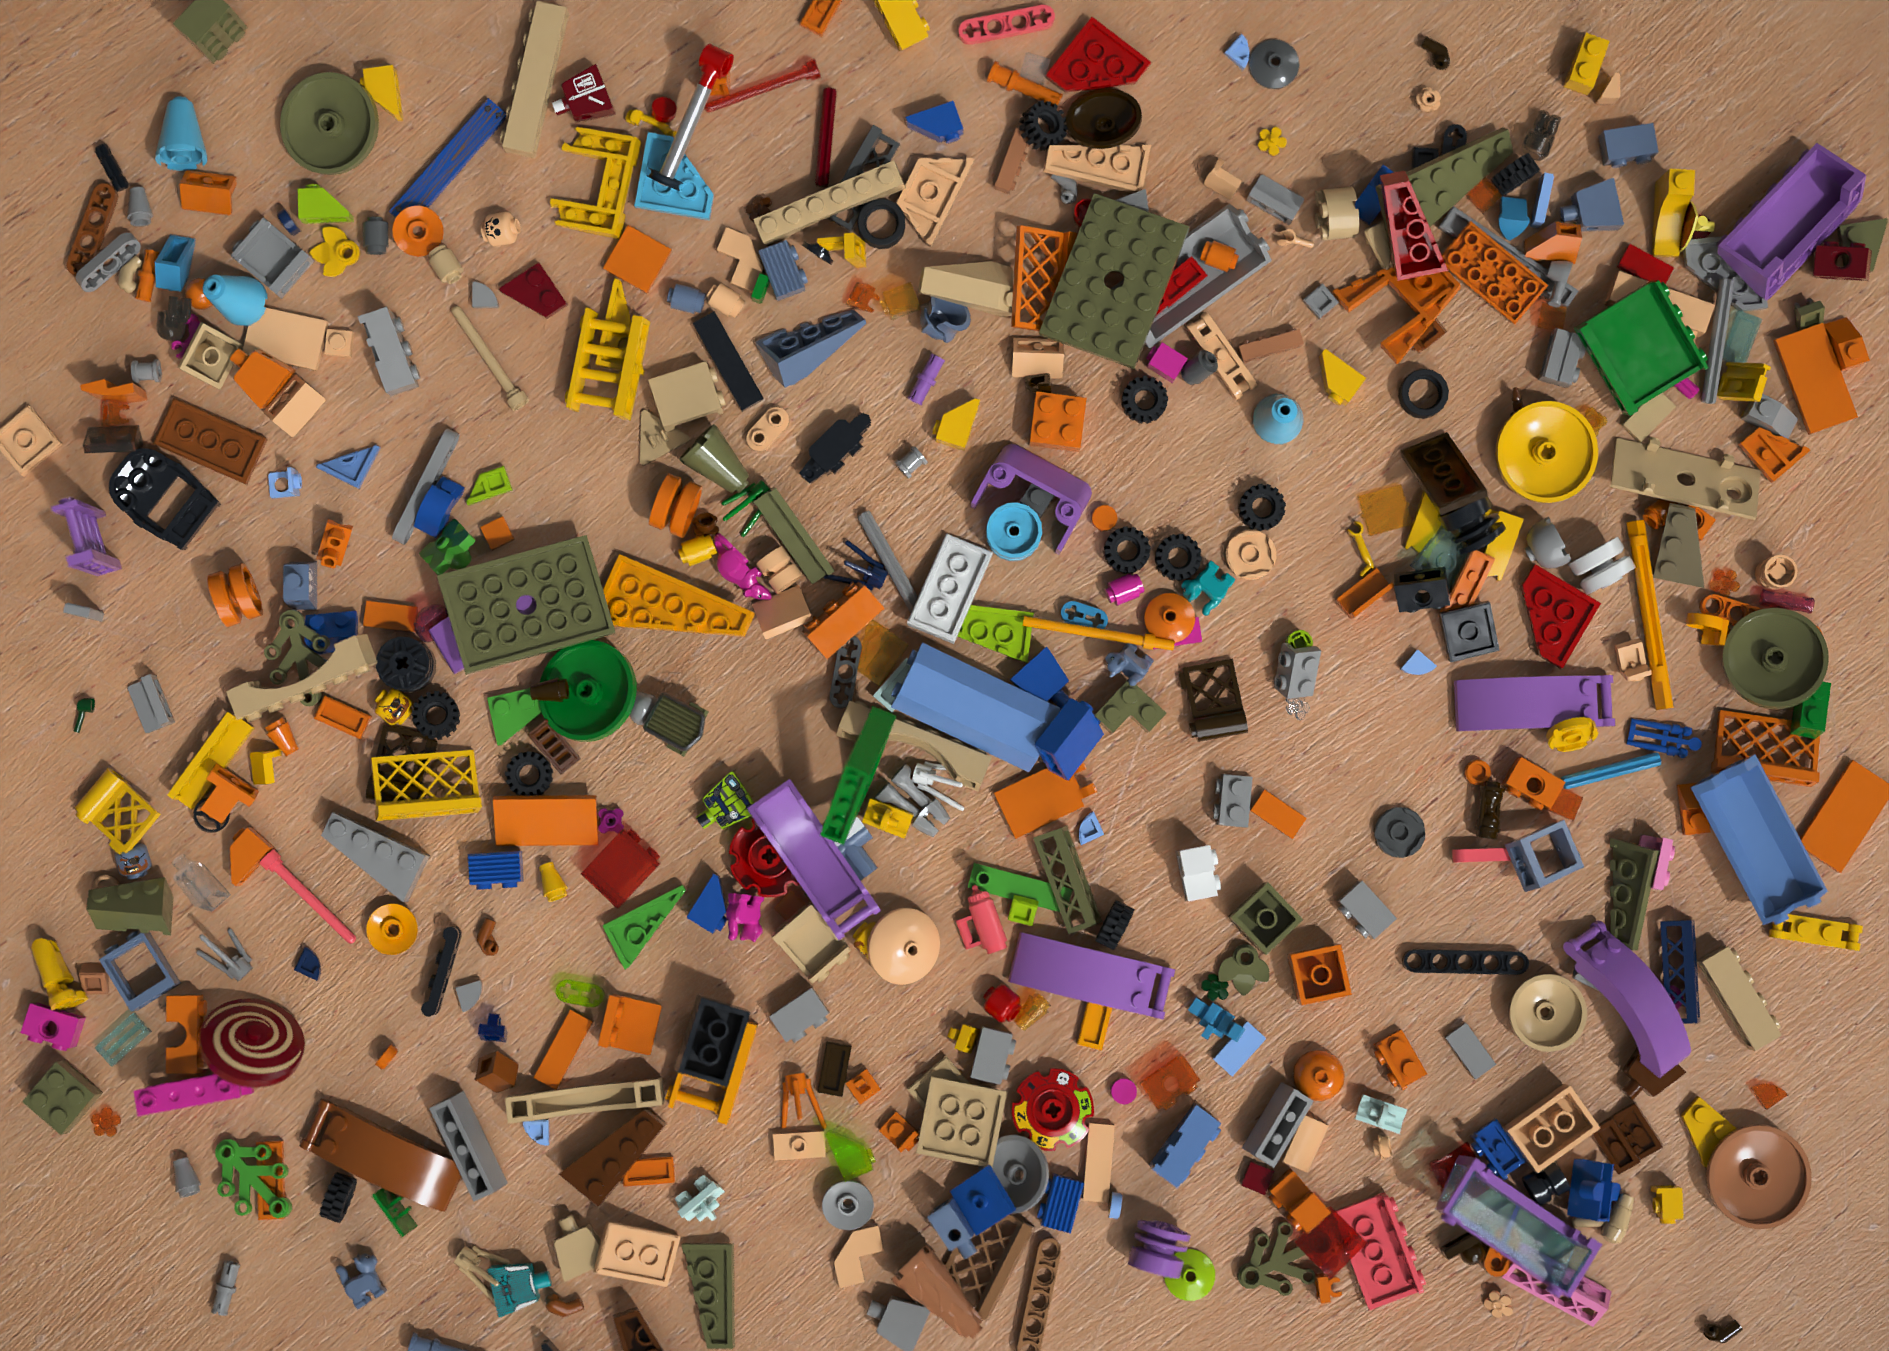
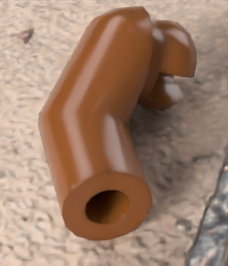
M485 917L476 939L485 955L494 956L499 951V946L492 935L497 922Z
M550 1294L545 1299L546 1309L560 1317H567L584 1310L581 1298L565 1303L560 1301L556 1294Z

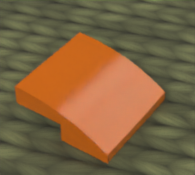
M102 379L80 385L82 391L104 401L134 403L148 400L146 391L134 383L116 386L108 380Z

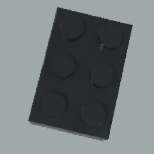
M697 994L674 1069L678 1073L727 1087L751 1012L745 1008Z

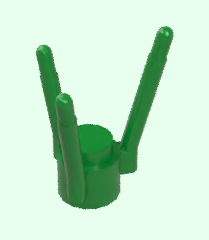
M760 480L757 484L753 482L740 493H736L722 501V505L725 506L746 494L748 496L747 499L725 515L723 521L733 517L770 488ZM759 509L742 531L741 537L746 536L762 513Z

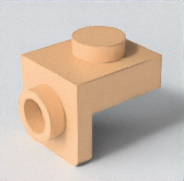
M1639 638L1614 645L1619 672L1627 681H1640L1652 674L1651 669L1646 665L1643 644Z

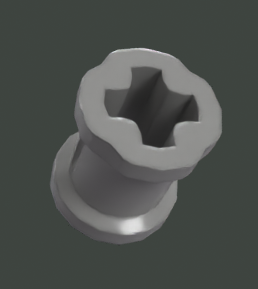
M155 359L153 362L145 363L133 360L131 363L133 382L139 383L141 380L161 382L162 368L160 360Z
M913 445L911 451L901 460L897 459L894 463L910 479L912 477L911 473L922 464L926 465L928 461Z

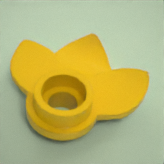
M323 227L322 231L325 242L314 247L309 253L317 262L325 264L323 269L324 276L336 277L342 274L347 266L353 265L359 260L360 249L355 242L347 239L346 234L341 229ZM346 250H352V255L350 257H344V252Z

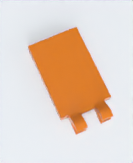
M1082 762L1069 781L1045 768L994 793L1015 839L1084 807L1081 799L1098 792L1094 783L1081 789L1074 775L1087 769L1084 762Z

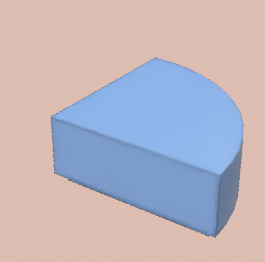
M1241 34L1225 51L1224 55L1242 70L1245 69L1249 61L1250 51L1246 38Z
M1417 649L1400 669L1408 674L1422 675L1432 671L1437 665Z
M1094 811L1088 814L1081 822L1078 833L1080 845L1104 835Z
M549 1119L523 1122L524 1130L532 1140L538 1144L549 1146Z

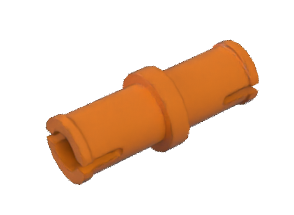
M145 249L142 269L138 271L137 275L140 278L135 299L151 302L156 280L155 261L160 252Z

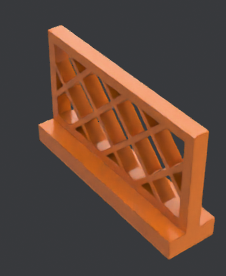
M1022 225L1017 226L1011 327L1040 331L1043 324L1040 316L1045 311H1048L1052 301L1051 299L1047 302L1041 291L1048 286L1053 292V298L1077 238V233L1069 231L1063 233ZM1025 233L1031 234L1036 241L1030 249L1024 242ZM1048 237L1055 238V249L1052 252L1044 243ZM1038 246L1046 256L1040 263L1032 254ZM1026 257L1035 267L1028 274L1023 268V260ZM1048 261L1054 267V274L1051 277L1042 268ZM1037 271L1045 281L1039 288L1031 279ZM1025 282L1033 291L1027 299L1021 292L1022 285ZM1035 297L1043 305V308L1038 313L1035 312L1029 303ZM1024 307L1032 317L1027 323L1020 322V311Z
M1720 710L1718 711L1714 761L1711 762V772L1719 773L1726 769L1727 766L1749 757L1745 750L1754 744L1763 754L1758 760L1769 781L1812 787L1819 783L1820 772H1817L1820 736L1813 739L1807 746L1798 735L1790 734L1781 742L1772 729L1777 725L1784 726L1790 733L1792 720ZM1725 718L1734 719L1740 728L1730 734L1724 727ZM1751 722H1759L1765 732L1756 738L1747 728V725ZM1741 730L1752 741L1743 749L1733 738ZM1767 733L1777 744L1769 752L1758 741ZM1792 737L1802 748L1794 756L1783 745ZM1728 740L1738 751L1733 756L1721 755L1722 744ZM1777 748H1780L1788 758L1783 764L1776 763L1770 756ZM1802 752H1805L1811 759L1810 768L1801 767L1795 758Z

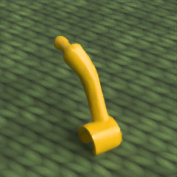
M629 110L625 118L626 122L638 126L640 121L652 124L667 136L675 137L677 133L666 123L658 122L653 117L643 114L640 110Z
M1355 521L1353 523L1358 526L1359 533H1353L1350 529H1347V533L1355 538L1362 559L1367 565L1359 574L1363 578L1370 569H1374V564L1362 537L1364 527L1362 523Z

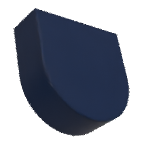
M285 208L277 212L278 218L291 235L295 236L301 232Z

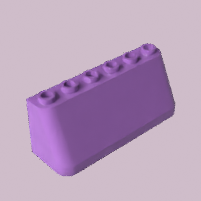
M1816 143L1810 150L1806 149L1802 153L1799 162L1794 167L1790 166L1785 171L1778 184L1774 183L1770 186L1766 196L1761 201L1757 200L1753 204L1750 213L1745 218L1741 217L1736 222L1733 231L1729 235L1725 234L1722 236L1717 244L1718 255L1757 295L1765 300L1770 299L1816 251V246L1821 245L1858 206L1863 197L1866 174Z

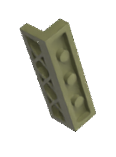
M772 487L753 501L811 584H814L826 574L829 576L834 572V569L775 487Z
M1068 826L1034 837V842L1068 934L1102 922ZM1054 836L1057 844L1054 855L1045 851L1042 840ZM1055 860L1065 866L1066 872L1063 878L1053 873L1052 867ZM1064 884L1073 888L1075 895L1072 902L1062 898L1061 891ZM1073 909L1082 913L1085 923L1073 927L1070 919Z

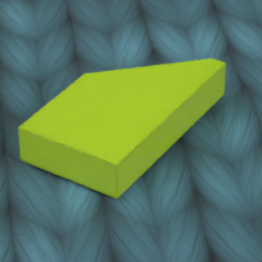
M502 466L479 474L475 486L466 501L468 506L513 491L505 467Z

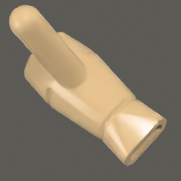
M1622 1193L1610 1211L1609 1222H1598L1574 1217L1571 1220V1224L1574 1227H1603L1601 1236L1605 1240L1615 1244L1621 1243L1628 1230L1634 1198Z

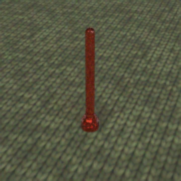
M815 58L806 61V64L801 66L802 69L708 102L704 109L710 113L804 78L806 80L811 79L812 81L819 79L821 75Z

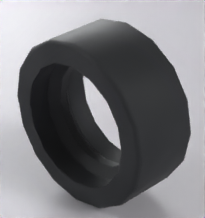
M884 198L870 201L859 213V234L863 241L873 248L887 249L896 245L903 237L905 231V217L901 208L893 201ZM883 209L894 215L897 225L891 236L880 239L869 233L867 220L872 212Z
M1420 369L1413 371L1403 380L1399 387L1398 398L1401 407L1407 414L1414 418L1425 419L1433 417L1444 408L1448 401L1449 389L1447 382L1441 374L1430 369ZM1420 379L1433 382L1438 390L1436 403L1425 409L1415 406L1409 398V388L1416 380Z

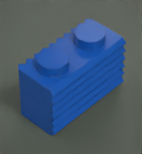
M522 851L468 854L469 884L476 885L477 890L492 889V884L502 883V888L518 887L517 882H524Z
M1053 1173L1052 1179H1048L1045 1191L1048 1194L1046 1203H1040L1037 1218L1041 1219V1226L1071 1234L1084 1185L1083 1181Z

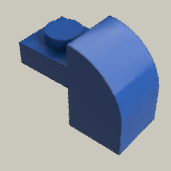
M442 476L435 486L432 485L419 507L414 527L437 538L447 525L451 510L463 495L465 487Z

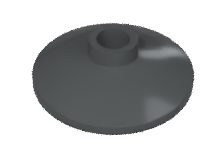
M1278 39L1266 40L1260 43L1250 56V73L1253 79L1265 88H1284L1297 76L1299 71L1298 55L1295 49L1285 41ZM1277 58L1280 64L1277 66L1273 65L1271 59Z

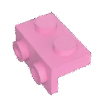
M1641 835L1639 845L1659 851L1651 889L1663 890L1670 878V872L1667 869L1669 861H1672L1675 853V846H1672L1673 840Z

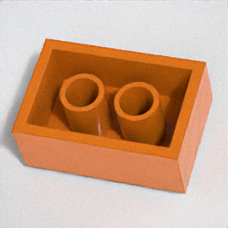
M859 581L856 584L853 582L848 584L841 591L844 595L837 601L834 599L830 600L822 608L824 612L818 618L813 616L812 621L803 625L805 629L802 633L826 659L831 657L885 609L868 588Z

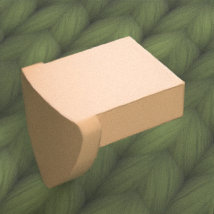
M1219 158L1206 177L1204 185L1231 201L1242 181L1223 170L1222 166L1225 161Z

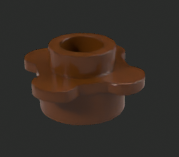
M708 512L698 514L692 521L696 527L694 534L696 536L717 534L719 532V527L716 526L717 517Z

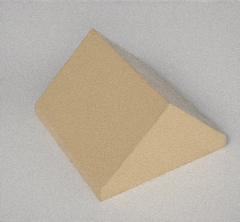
M200 322L178 368L220 390L234 364L230 357L238 348L242 349L243 345Z

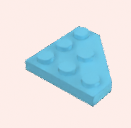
M648 132L635 208L710 221L714 194L685 154L674 177L683 183L679 185V190L665 187L646 176L651 174L649 168L660 172L674 140L673 136Z

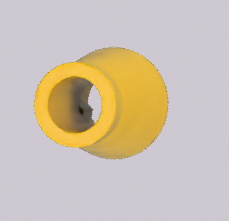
M548 862L539 866L543 896L547 897L548 902L566 897L568 895L566 891L568 887L556 870L554 863Z

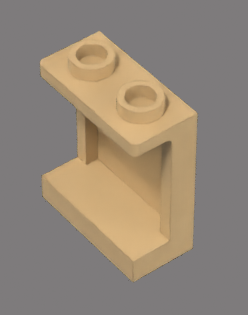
M706 361L648 380L665 432L676 430V425L716 412L719 415L724 414L721 406L726 405L722 391L717 392L714 383L718 382L714 367L709 368Z
M810 901L771 933L772 939L782 947L812 984L816 980L818 982L824 980L830 974L829 969L835 964L841 965L850 956L848 953L851 949L843 939H837L819 911Z

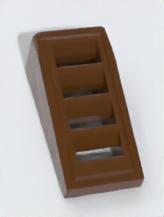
M547 719L528 733L530 739L561 775L581 759L566 739L549 726ZM549 728L551 733L540 741L538 736ZM556 737L558 740L547 749L544 745ZM563 745L564 749L553 757L551 753ZM569 752L571 757L560 765L557 761Z

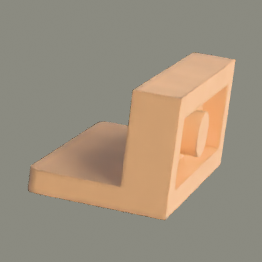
M1013 338V377L1025 378L1027 376L1047 373L1050 374V378L1061 379L1063 377L1064 344L1051 339Z
M295 374L263 413L291 437H294L325 402V398Z

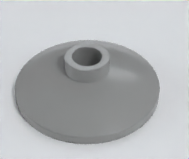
M852 1180L840 1181L832 1185L826 1191L822 1201L823 1214L827 1221L834 1227L842 1230H854L863 1226L870 1219L874 1208L873 1197L870 1191L863 1184ZM849 1198L853 1202L850 1205H845L843 1201Z

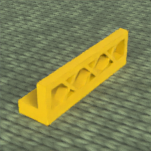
M227 712L167 796L173 800H179L191 810H194L197 803L205 798L214 785L206 779L216 763L226 769L255 727L244 719L236 720L234 713Z

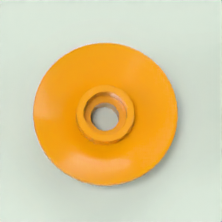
M383 905L377 908L369 917L366 927L367 937L370 944L377 951L387 955L401 954L407 951L417 938V920L414 914L402 905ZM392 924L398 926V932L396 934H392L390 932V926Z

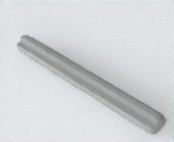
M1727 278L1719 280L1707 360L1709 368L1705 372L1701 399L1706 404H1715L1734 285V281Z
M865 511L858 516V520L911 613L918 596L871 512Z

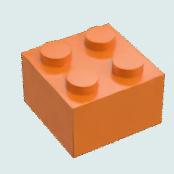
M1036 391L1029 446L1079 452L1087 398Z
M1332 944L1287 954L1299 1005L1302 1006L1352 995L1341 944Z

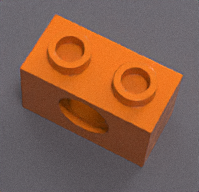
M1517 757L1504 778L1502 785L1507 787L1506 792L1517 798H1520L1522 795L1529 799L1528 804L1542 811L1543 808H1552L1566 782L1528 760ZM1530 778L1535 779L1538 783V788L1533 793L1527 789V781Z

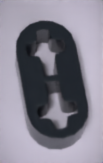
M1453 124L1445 130L1442 137L1440 156L1466 144L1467 132L1464 127ZM1453 131H1456L1457 136L1461 137L1457 140L1455 146H1452L1453 139L1448 137Z

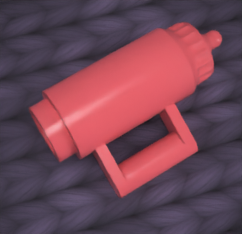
M973 885L972 896L967 899L971 915L956 920L965 949L967 950L982 944L983 949H986L987 953L991 954L1007 948L1005 943L1007 938L993 899L987 891L982 892L978 889L977 885ZM973 919L980 941H973L967 924L968 920Z

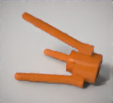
M805 1073L786 1075V1082L782 1083L781 1127L784 1129L787 1124L789 1091L790 1096L794 1095L797 1119H802L800 1094H805L806 1088L821 1127L825 1129L827 1125L813 1092L811 1080L806 1079Z

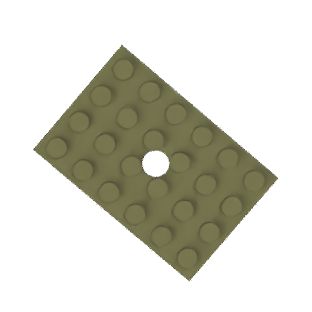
M1094 193L1039 335L1135 369L1189 232V226ZM1111 271H1118L1124 277L1123 285L1115 290L1109 289L1104 283L1105 276Z
M587 535L437 575L465 675L615 634ZM530 596L534 598L537 607L532 614L524 615L517 610L516 602L520 597Z

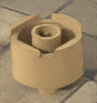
M1341 187L1315 191L1316 205L1319 206V213H1315L1316 228H1320L1321 240L1357 237L1356 234L1359 232V210L1355 209V204L1352 202L1357 201L1354 188Z

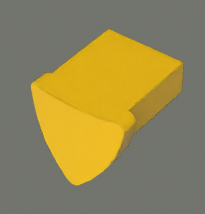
M280 749L249 753L253 785L275 783L272 758L282 756V751Z

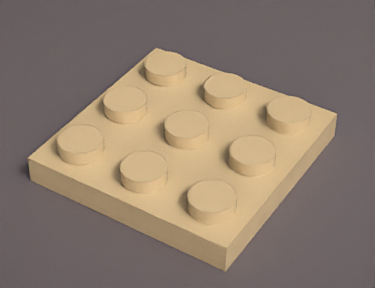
M931 1076L916 1153L983 1167L989 1165L993 1167L1007 1091Z

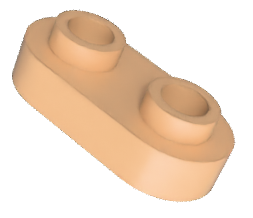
M773 407L749 430L747 443L753 451L764 452L768 450L789 426L787 412L782 408ZM775 415L781 417V421L778 424H774L771 421ZM757 434L764 436V440L760 443L755 441Z

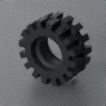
M1050 101L1035 103L1022 114L1023 117L1019 121V123H1022L1019 126V130H1024V133L1021 135L1022 138L1027 137L1029 140L1026 143L1028 145L1033 143V148L1037 150L1040 147V151H1045L1049 145H1057L1067 135V132H1065L1068 130L1067 125L1064 124L1066 117L1062 118L1061 116L1064 112L1062 109L1057 111L1058 105L1053 104L1051 106ZM1038 118L1043 119L1048 124L1049 134L1040 128Z
M1527 153L1502 169L1491 178V181L1499 193L1504 196L1532 178L1540 171V168L1531 155Z
M1147 376L1136 377L1133 381H1130L1122 394V408H1124L1126 416L1129 415L1132 421L1136 420L1141 424L1143 422L1148 424L1159 419L1164 413L1168 402L1167 390L1162 386L1163 383L1161 381L1158 382L1155 380L1156 378H1148ZM1143 390L1151 392L1155 400L1154 405L1149 409L1139 408L1135 403V396L1138 392Z
M1258 484L1257 486L1250 487L1243 494L1238 505L1240 510L1239 516L1243 519L1242 522L1250 526V529H1257L1258 531H1267L1275 527L1282 520L1286 511V502L1283 500L1284 496L1278 492L1276 487L1272 488L1269 484ZM1258 498H1265L1271 503V513L1266 517H1259L1253 512V502Z
M1126 526L1116 529L1110 534L1104 546V557L1108 561V565L1117 572H1123L1122 574L1134 573L1140 570L1150 556L1151 547L1147 536L1145 537L1141 530L1138 531L1134 527L1128 528ZM1131 541L1136 545L1137 554L1133 559L1125 560L1118 555L1117 548L1121 542Z
M1173 534L1166 537L1159 544L1155 553V563L1157 564L1158 571L1160 570L1162 573L1161 575L1168 577L1172 581H1182L1194 575L1200 566L1202 557L1201 549L1198 547V543L1191 539L1192 537L1184 536L1183 534ZM1174 548H1182L1188 555V561L1182 567H1175L1169 562V552Z
M434 691V694L427 692L425 697L421 695L418 698L419 702L414 704L415 709L412 710L413 722L418 731L424 737L428 736L432 740L434 738L442 740L443 736L447 738L451 736L450 733L452 731L455 732L457 730L456 725L460 723V712L454 699L444 692L440 694L439 691ZM438 706L446 711V717L442 723L434 725L427 721L426 715L432 707Z
M529 751L521 752L511 758V762L506 766V783L510 786L511 791L519 796H539L549 789V785L553 781V769H551L550 762L543 755ZM526 765H533L538 769L539 777L534 784H524L520 779V771Z
M1116 900L1108 912L1095 941L1115 950L1135 909Z
M336 1172L331 1179V1183L328 1185L327 1192H325L319 1216L341 1223L353 1198L357 1179Z

